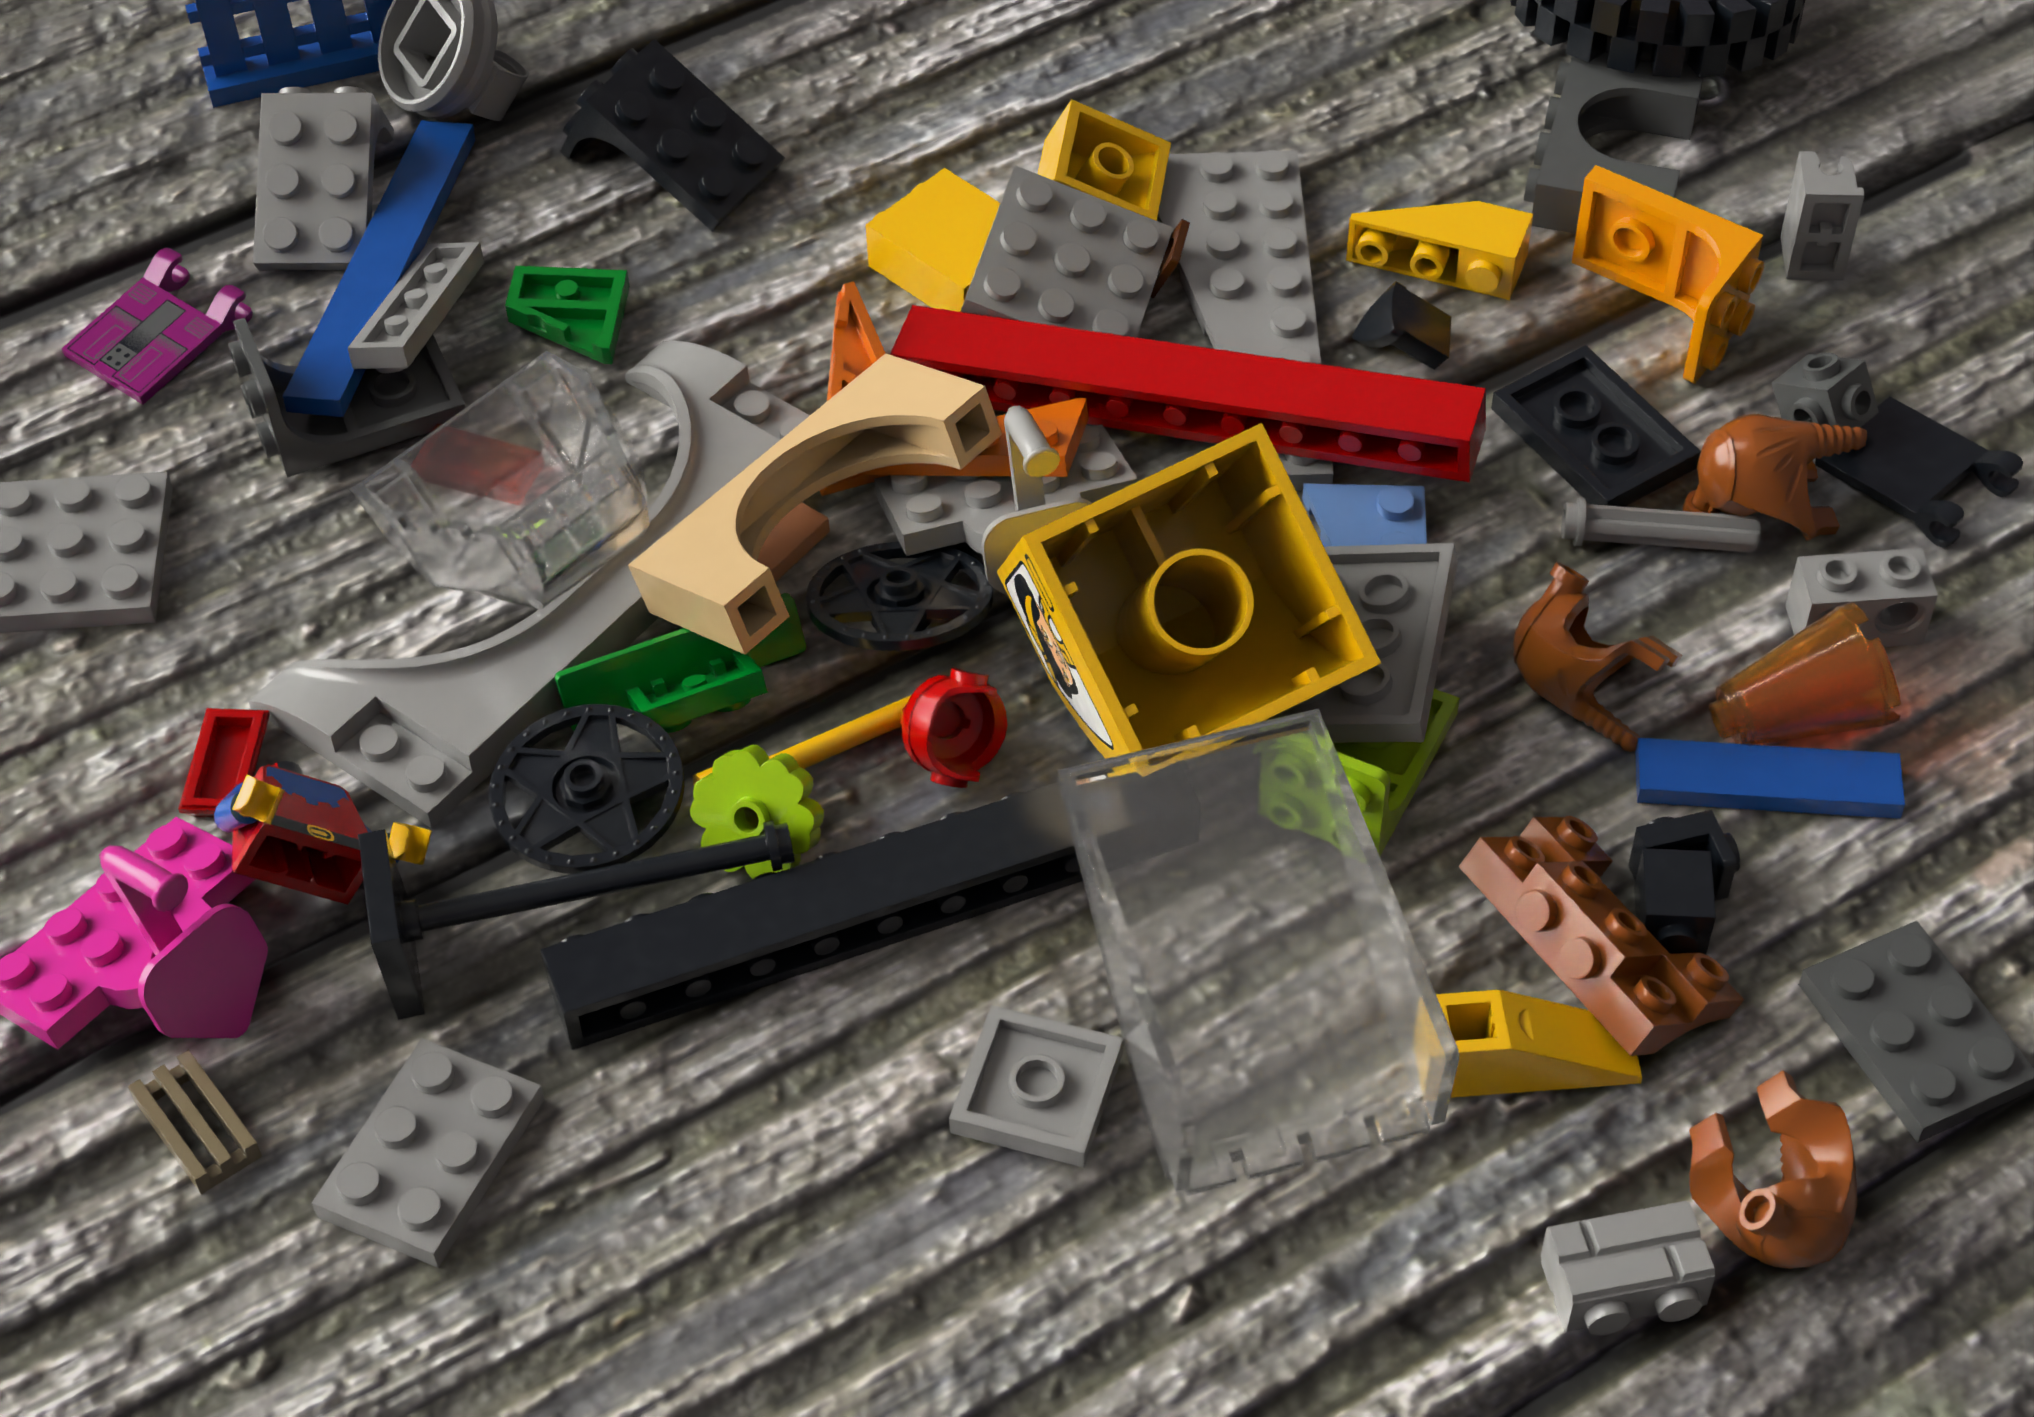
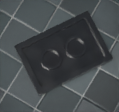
M1587 345L1493 392L1491 409L1582 497H1585L1586 501L1590 504L1625 507L1697 469L1701 451Z

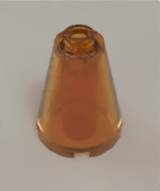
M1854 602L1837 606L1716 687L1717 701L1709 704V711L1720 737L1723 740L1732 737L1736 744L1758 745L1884 727L1899 721L1901 716L1890 710L1901 705L1895 675L1879 637L1868 640L1863 636L1858 627V624L1869 621L1863 610Z

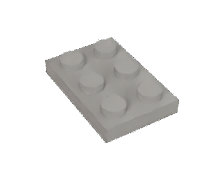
M421 1038L311 1204L316 1217L439 1268L545 1099L541 1085Z

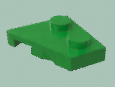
M515 266L505 304L508 322L600 363L613 364L630 288L627 270Z

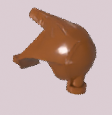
M1762 414L1740 416L1710 433L1705 440L1697 465L1699 484L1696 490L1688 493L1683 504V511L1717 514L1721 511L1726 514L1744 517L1760 512L1799 528L1806 542L1819 535L1836 534L1840 525L1833 508L1830 506L1810 505L1808 482H1815L1818 478L1813 460L1824 456L1830 457L1834 453L1840 455L1842 452L1848 453L1852 449H1861L1866 445L1867 431L1857 426L1851 428L1850 426L1841 427L1840 425H1820L1815 422L1787 420Z
M1556 562L1550 571V574L1554 577L1543 596L1526 610L1515 630L1513 641L1514 663L1517 664L1525 683L1535 693L1575 719L1584 722L1586 726L1593 727L1597 733L1603 734L1606 739H1611L1614 744L1620 745L1623 750L1635 751L1638 738L1641 737L1597 702L1593 694L1595 688L1612 673L1635 658L1654 670L1661 671L1666 665L1671 668L1676 666L1683 655L1655 636L1634 639L1616 645H1607L1593 641L1584 627L1589 610V596L1582 592L1588 585L1589 580L1572 568Z
M1782 1070L1756 1087L1771 1132L1781 1134L1780 1141L1783 1144L1780 1148V1152L1783 1154L1780 1158V1161L1783 1163L1781 1167V1172L1783 1173L1782 1182L1767 1188L1750 1191L1733 1174L1734 1151L1724 1116L1718 1113H1714L1689 1129L1693 1145L1689 1178L1692 1199L1739 1249L1764 1264L1792 1269L1811 1267L1830 1261L1845 1246L1854 1223L1857 1208L1856 1162L1850 1128L1842 1108L1836 1102L1806 1099L1797 1091L1793 1076Z

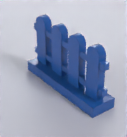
M195 0L196 3L185 5L190 24L201 22L206 38L207 47L198 48L197 50L213 108L259 98L261 93H279L280 89L284 87L305 88L379 71L378 47L380 33L393 0H364L366 12L350 16L345 15L342 0H308L314 23L295 28L292 26L287 3L299 0ZM255 10L261 35L240 39L233 15Z

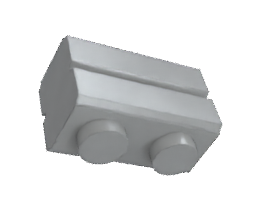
M1676 1202L1546 1228L1541 1251V1265L1550 1291L1554 1294V1303L1563 1329L1566 1332L1588 1328L1589 1333L1593 1335H1608L1622 1330L1632 1319L1658 1314L1662 1321L1675 1322L1693 1316L1702 1306L1707 1305L1715 1280V1268L1704 1239L1701 1240L1700 1228L1690 1202Z

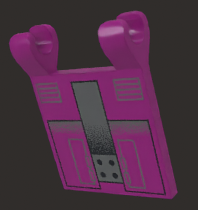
M163 248L153 257L144 276L61 349L65 357L144 405L225 331L235 329L233 321L245 318L248 323L252 318L253 312L249 306L241 302L246 298L244 291L233 285L224 286L216 294L206 315L170 294L169 292L185 286L190 279V274L187 269L178 265L183 260L180 253L171 248Z

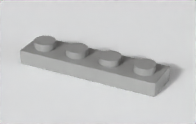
M480 242L427 243L348 346L352 368L376 369L380 373H395L408 368L485 263Z

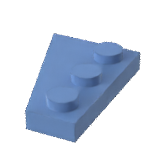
M1303 483L1302 500L1309 515L1313 514L1321 530L1320 540L1324 547L1427 544L1424 486Z

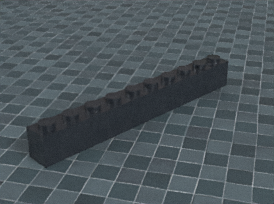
M1179 763L1142 781L1136 782L1123 776L1112 765L1089 772L1073 773L1061 781L1034 790L1011 793L997 802L966 812H953L943 816L938 821L904 832H891L883 835L876 841L842 852H829L819 856L814 861L784 871L764 873L755 877L750 882L716 893L699 894L685 903L651 914L634 915L623 923L586 935L578 934L567 937L558 944L540 949L549 987L571 1049L575 1050L1199 843L1200 803Z

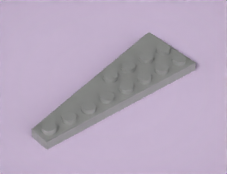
M1268 150L1256 152L1169 154L1157 220L1160 223L1173 227V231L1181 219L1190 222L1181 258L1177 266L1180 271V282L1204 336L1208 335L1214 349L1321 364L1298 151ZM1277 453L1296 491H1303V483L1333 484L1332 461Z

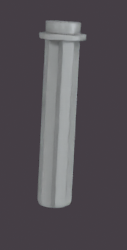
M1578 497L1576 503L1565 502L1561 525L1562 539H1573L1574 546H1581L1583 540L1753 552L1757 549L1761 535L1760 521L1754 516L1744 517L1730 514L1586 504L1585 497Z

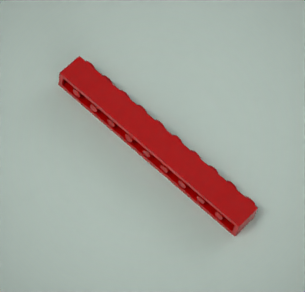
M912 305L890 352V355L985 385L993 410L1007 412L1008 408L1018 405L1025 409H1031L1075 398H1087L1089 417L1087 424L1103 425V427L1218 444L1262 423L1276 452L1280 454L1469 483L1486 431V388L946 309Z

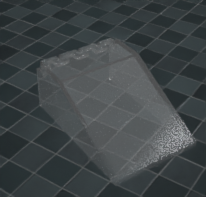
M1319 708L1058 770V783L1135 1089L1166 1180L1172 1179L1176 1192L1185 1189L1187 1196L1236 1184L1233 1162L1241 1161L1248 1180L1302 1167L1304 1160L1300 1145L1306 1143L1314 1162L1317 1163L1370 1149L1368 1127L1373 1126L1377 1138L1383 1146L1429 1134L1430 1123L1435 1125L1445 1122L1459 1062V1050Z

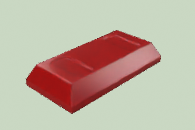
M206 709L178 808L179 813L193 817H214L216 806L238 784L244 782L246 775L254 777L270 717L269 710Z

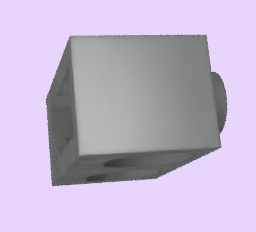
M1922 548L1799 556L1785 606L1799 653L1921 645L1924 642L1938 594Z

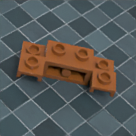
M1533 817L1520 836L1480 837L1459 865V868L1630 1056L1654 1054L1671 1041L1692 1029L1713 1021L1729 1019L1744 1001V998L1728 983L1729 975L1720 963L1700 952L1670 954L1646 929L1645 925L1602 882L1600 877L1613 860L1596 843L1598 837L1594 830L1576 817Z

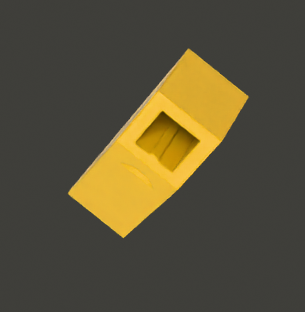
M1481 201L1352 213L1349 219L1346 261L1510 300L1528 256L1533 214Z
M1500 989L1432 994L1429 997L1423 1042L1434 1099L1641 1084L1642 1082L1638 1056H1630L1589 1010Z

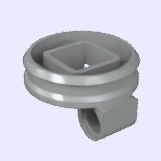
M393 0L386 14L378 47L379 71L382 82L391 99L396 105L406 111L417 112L422 116L432 119H445L456 115L464 108H468L474 115L494 121H501L529 76V73L514 57L496 49L498 23L493 0ZM424 54L436 57L432 66L426 60Z

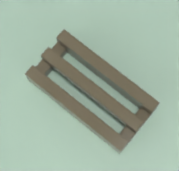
M188 1049L177 1056L179 1065L168 1070L164 1064L152 1071L155 1077L154 1080L144 1085L139 1079L130 1084L128 1088L137 1106L199 1193L203 1194L261 1158L262 1154L253 1136ZM188 1081L191 1082L239 1149L229 1154L183 1091L181 1085ZM167 1094L214 1159L215 1164L204 1169L156 1100Z

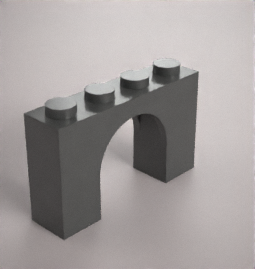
M1606 52L1590 62L1573 56L1570 63L1560 62L1554 94L1561 95V97H1550L1544 129L1551 130V133L1540 132L1534 165H1539L1541 168H1530L1525 187L1524 201L1533 203L1532 226L1576 234L1584 179L1595 165L1675 198L1680 170L1615 159L1594 149L1586 142V139L1605 131L1632 130L1690 140L1704 77H1699L1687 63H1683L1681 78L1653 76L1651 63L1641 60L1634 73L1607 68L1609 53Z

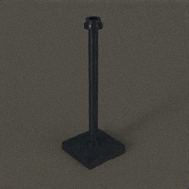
M773 821L763 822L765 833L763 835L419 905L417 899H408L386 830L358 834L371 945L398 1020L425 1014L416 951V941L425 938L424 932L769 860L773 872L783 870V864L795 862L787 823L774 825Z

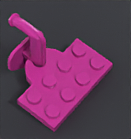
M175 817L166 825L154 830L148 836L146 842L134 852L123 846L110 845L103 849L99 854L104 873L98 878L96 884L66 909L50 917L45 926L15 952L0 959V1015L58 1050L109 1005L129 1010L144 1008L157 1030L171 1038H238L247 1031L250 1025L268 954V946L250 914L236 905L228 904L255 880L254 878L233 873L232 845Z

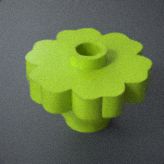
M750 745L742 750H732L720 756L713 763L712 773L697 781L693 789L695 800L691 804L690 816L696 824L706 828L702 834L701 847L765 834L763 822L773 821L774 825L787 823L795 862L783 864V870L774 872L777 873L799 866L801 854L819 843L821 836L819 826H821L824 819V809L822 806L808 797L814 785L811 774L799 767L797 761L791 755L781 753L769 759L764 749L758 745ZM770 860L744 866L752 879L761 874L773 872ZM743 866L726 869L724 871L734 872L739 870Z

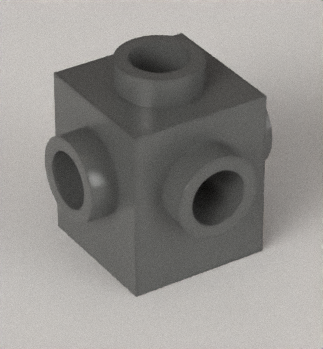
M1809 353L1772 382L1781 418L1787 420L1815 422L1820 425L1850 426L1853 428L1863 426L1879 413L1865 360L1838 357L1834 353Z

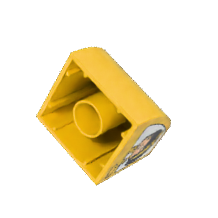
M1262 423L1024 535L997 571L1022 625L1061 700L1102 756L1119 773L1135 782L1155 775L1381 664Z

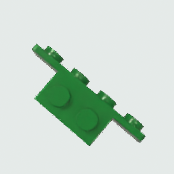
M788 593L781 594L790 617L747 654H742L682 628L559 671L555 674V681L563 708L588 704L621 706L651 718L667 733L682 730L692 722V719L714 711L731 712L741 709L751 701V698L768 693L760 667L806 650V642L795 600ZM578 724L570 726L571 729L575 731Z

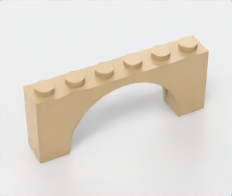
M885 353L628 564L649 613L742 654H747L790 617L770 568L757 561L760 550L773 528L793 508L816 492L862 472L892 465L916 463L938 464L960 470L1002 435L985 385Z

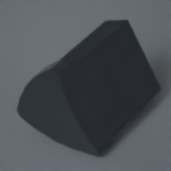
M1395 281L1369 308L1355 329L1352 338L1369 348H1380L1392 344L1435 370L1449 358L1452 317L1408 291L1404 285Z

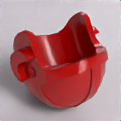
M951 668L950 676L937 675L922 683L902 709L900 723L902 725L904 747L916 764L927 771H932L930 777L932 782L950 787L967 788L969 781L979 782L980 772L977 770L989 763L1001 748L1008 727L1007 714L1003 701L996 692L997 689L988 684L989 675Z

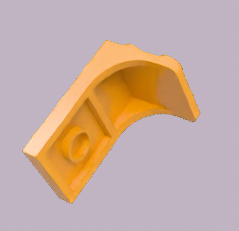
M1595 165L1584 179L1572 263L1671 305L1687 314L1694 323L1683 379L1695 384L1706 369L1711 371L1717 369L1726 353L1730 338L1733 334L1742 336L1752 320L1755 304L1750 303L1749 299L1764 270V262L1758 260L1763 235Z

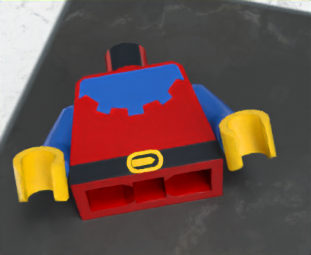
M281 761L273 765L268 764L260 767L254 777L246 775L244 782L238 784L216 806L214 821L217 827L227 833L233 832V873L346 905L350 903L363 882L358 834L372 831L363 823L349 793L341 786L303 775L302 769L296 763ZM393 822L391 833H387L396 863L402 860L423 865L432 830Z

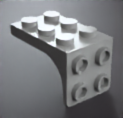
M343 86L336 88L334 93H313L302 87H284L280 89L279 93H261L253 264L259 271L346 270L372 218L376 143L391 142L394 137V128L372 92H367L358 87Z

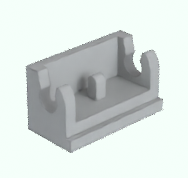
M1799 151L1780 235L1786 279L1844 280L1865 196L1864 189L1857 187L1854 165L1845 156L1840 158L1837 170L1839 174L1827 175L1820 170L1821 162L1815 151Z

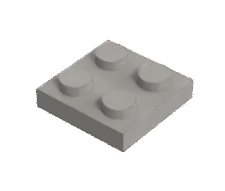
M991 1005L949 1117L950 1133L1084 1168L1123 1055V1038Z

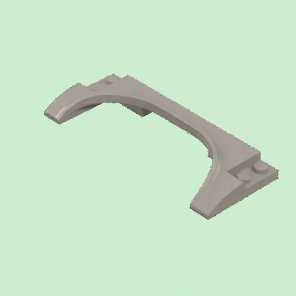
M661 342L625 374V378L628 384L669 406L674 412L679 425V445L671 475L660 495L641 518L560 592L532 615L513 627L491 638L452 651L398 659H313L293 662L248 701L252 710H269V721L432 829L493 772L499 757L519 733L537 720L559 711L563 707L555 681V674L557 672L627 648L659 618L649 613L628 564L810 415L749 382L748 366L731 356L690 342Z

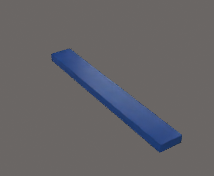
M420 121L283 394L286 412L344 417L366 370L352 368L348 346L425 247L476 140L473 124Z

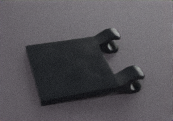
M1890 396L1877 406L1879 413L1860 427L1867 431V440L1864 447L1859 450L1852 449L1848 453L1842 452L1840 455L1834 453L1830 457L1824 456L1820 459H1815V466L1914 521L1932 543L1942 548L1952 545L1959 539L1961 532L1953 527L1963 520L1964 511L1954 502L1939 499L1972 471L1990 492L1999 497L2008 496L2018 488L2019 481L2012 478V476H2015L2023 466V461L2017 454L2010 451L1987 450Z

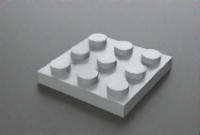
M1015 165L966 294L961 312L1137 337L1173 227Z
M168 472L0 482V633L156 623L173 492Z

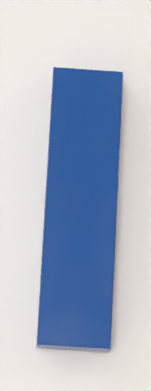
M1638 738L1635 750L1637 803L1901 819L1905 807L1900 753Z

